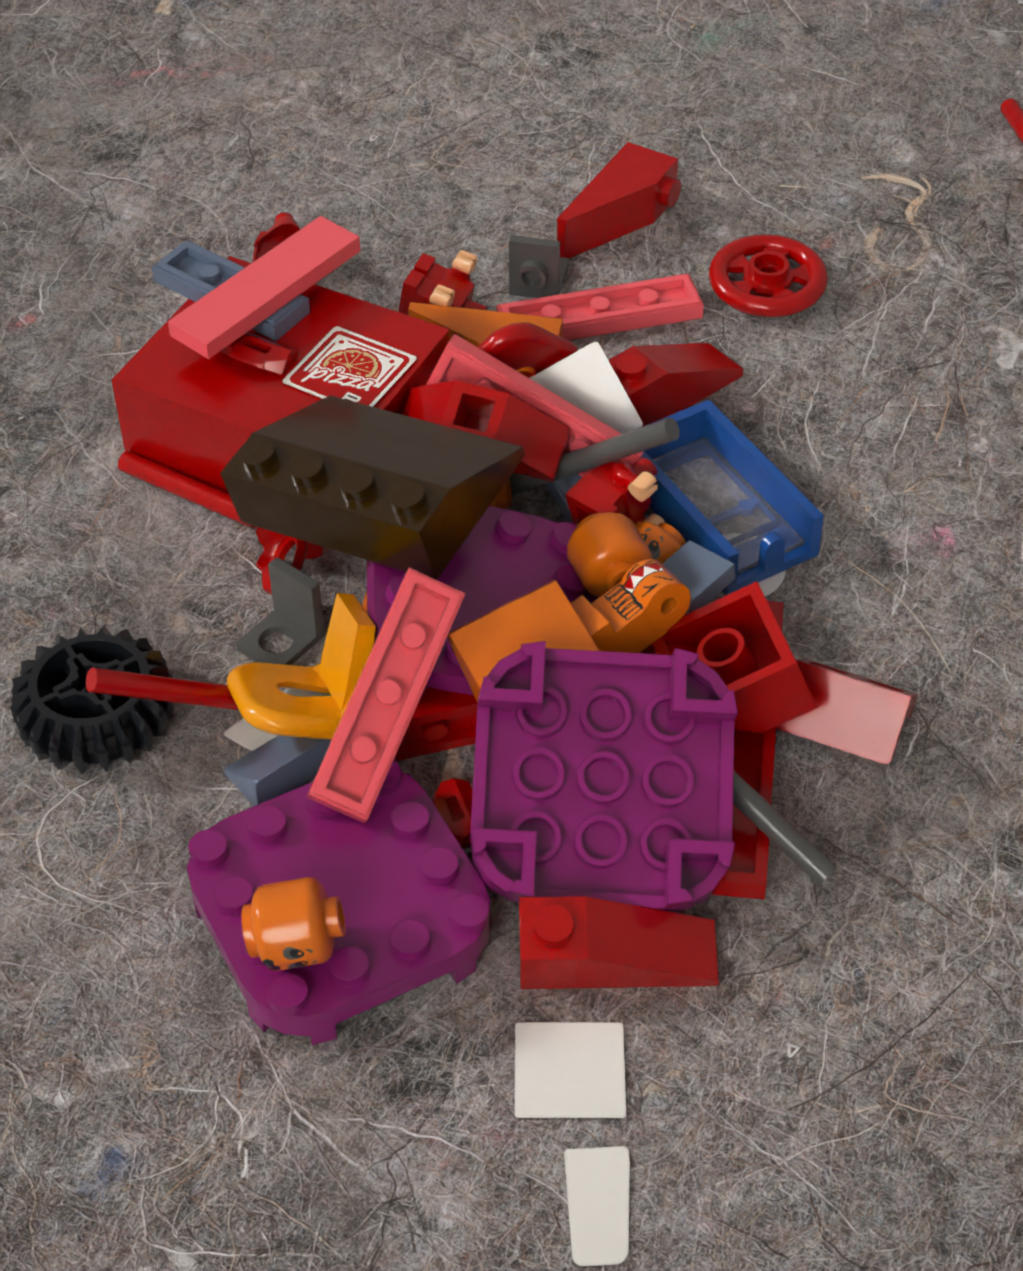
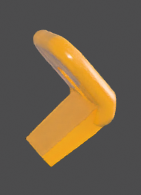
M336 594L320 664L308 667L251 662L238 665L229 672L227 687L245 721L261 731L274 735L332 740L372 650L375 639L376 626L354 594ZM278 688L309 690L331 694L332 696H293L280 691Z

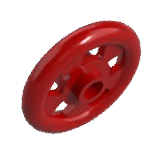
M761 234L742 237L722 247L710 263L709 280L715 294L728 306L749 315L783 317L802 312L814 305L825 292L828 283V272L821 257L806 244L784 236ZM753 255L750 261L746 259L747 256ZM788 259L795 261L801 266L791 269ZM728 273H743V281H731ZM792 282L804 285V287L797 292L788 290L791 287ZM756 292L757 294L762 296L753 295L751 293Z

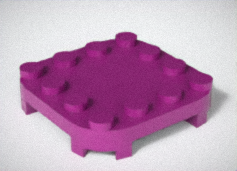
M489 506L437 579L448 586L466 593L450 631L552 580L557 581L570 603L581 595L590 603L595 601L597 597L586 591L567 558V543L577 525L570 522L556 523L536 515ZM367 560V614L376 626L375 643L406 572ZM448 638L445 640L421 698L427 687L473 695Z
M546 641L521 644L519 650L499 660L487 677L484 676L477 704L470 841L473 862L481 874L486 888L494 893H499L507 900L518 903L519 897L588 896L670 912L686 910L695 904L706 901L729 869L735 842H732L734 721L738 712L734 690L729 691L719 674L698 659L699 654L677 648L674 649L672 655L553 649L545 648Z
M394 760L369 818L365 823L306 798L313 783L311 782L229 816L209 829L196 833L189 841L188 850L190 857L187 873L197 918L202 917L246 999L249 1016L263 1032L270 1027L286 1035L311 1036L312 1045L337 1039L335 1025L445 974L450 973L455 983L458 984L476 971V961L488 944L489 932L491 931L490 898L485 884L426 791L410 775L401 772L400 766ZM305 877L316 878L324 886L328 897H340L345 915L346 934L345 936L335 938L332 956L325 963L271 971L266 968L259 957L251 958L248 954L242 930L241 915L243 905L251 904L255 890L261 885Z

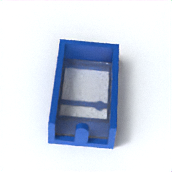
M710 400L656 421L659 422L667 418L674 419L678 424L680 434L677 440L645 450L641 458L650 460L658 471L655 476L657 482L654 484L657 485L658 489L650 496L651 504L649 507L657 515L661 516L665 523L679 531L686 543L690 540L735 564L736 579L721 591L725 596L819 555L824 515Z

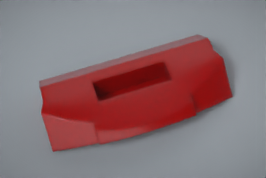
M249 332L220 351L246 364L281 375L296 361L299 353L295 349Z
M452 778L440 783L433 795L432 802L462 849L471 846L470 830L473 789L469 781Z

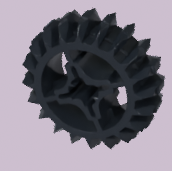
M105 625L97 634L87 635L80 627L77 637L65 639L57 634L55 646L52 648L36 646L35 660L21 661L20 676L12 679L13 687L11 692L13 697L11 698L12 705L10 709L19 737L24 741L25 746H31L39 761L51 758V761L58 770L74 762L75 767H77L81 774L84 773L90 764L99 763L107 772L112 760L121 758L131 764L135 749L151 752L154 741L153 737L166 735L167 720L173 717L175 703L91 693L86 689V676L91 668L173 678L172 674H169L166 660L162 657L161 651H153V647L150 646L147 638L134 640L128 629L112 636Z

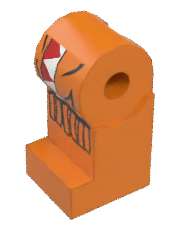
M646 559L634 564L625 573L619 584L592 603L581 595L570 604L600 651L640 653L667 633V630L685 615L690 606L691 595L690 590L660 561Z

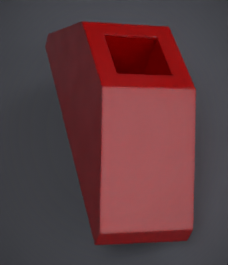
M458 380L411 388L402 413L405 416L522 446L525 456L514 472L550 482L555 481L570 434L568 426L510 393Z

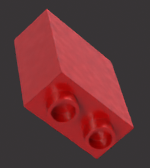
M229 256L227 258L228 260L243 267H247L251 264L250 262L232 256ZM314 284L301 293V295L309 298L310 313L277 341L256 331H248L299 351L296 361L281 375L246 364L222 352L207 359L172 338L167 321L111 379L124 449L229 494L220 473L250 435L265 426L322 400V398L284 384L283 379L334 327L344 328L417 357V360L373 406L398 414L403 413L411 388L427 385L434 368L450 341V329ZM188 299L170 319L195 302Z

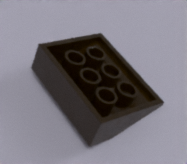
M328 396L253 432L220 474L241 522L404 572L411 568L437 580L521 462L525 453L522 446L338 397Z

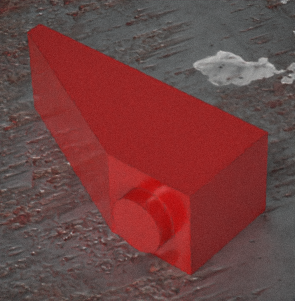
M627 142L557 217V241L560 242V257L572 258L653 224L668 207L672 208L680 195L681 181L677 179L678 158Z
M710 343L632 346L608 360L643 422L642 427L687 409L743 377V368Z
M588 896L519 897L520 989L718 986L719 977L714 919Z

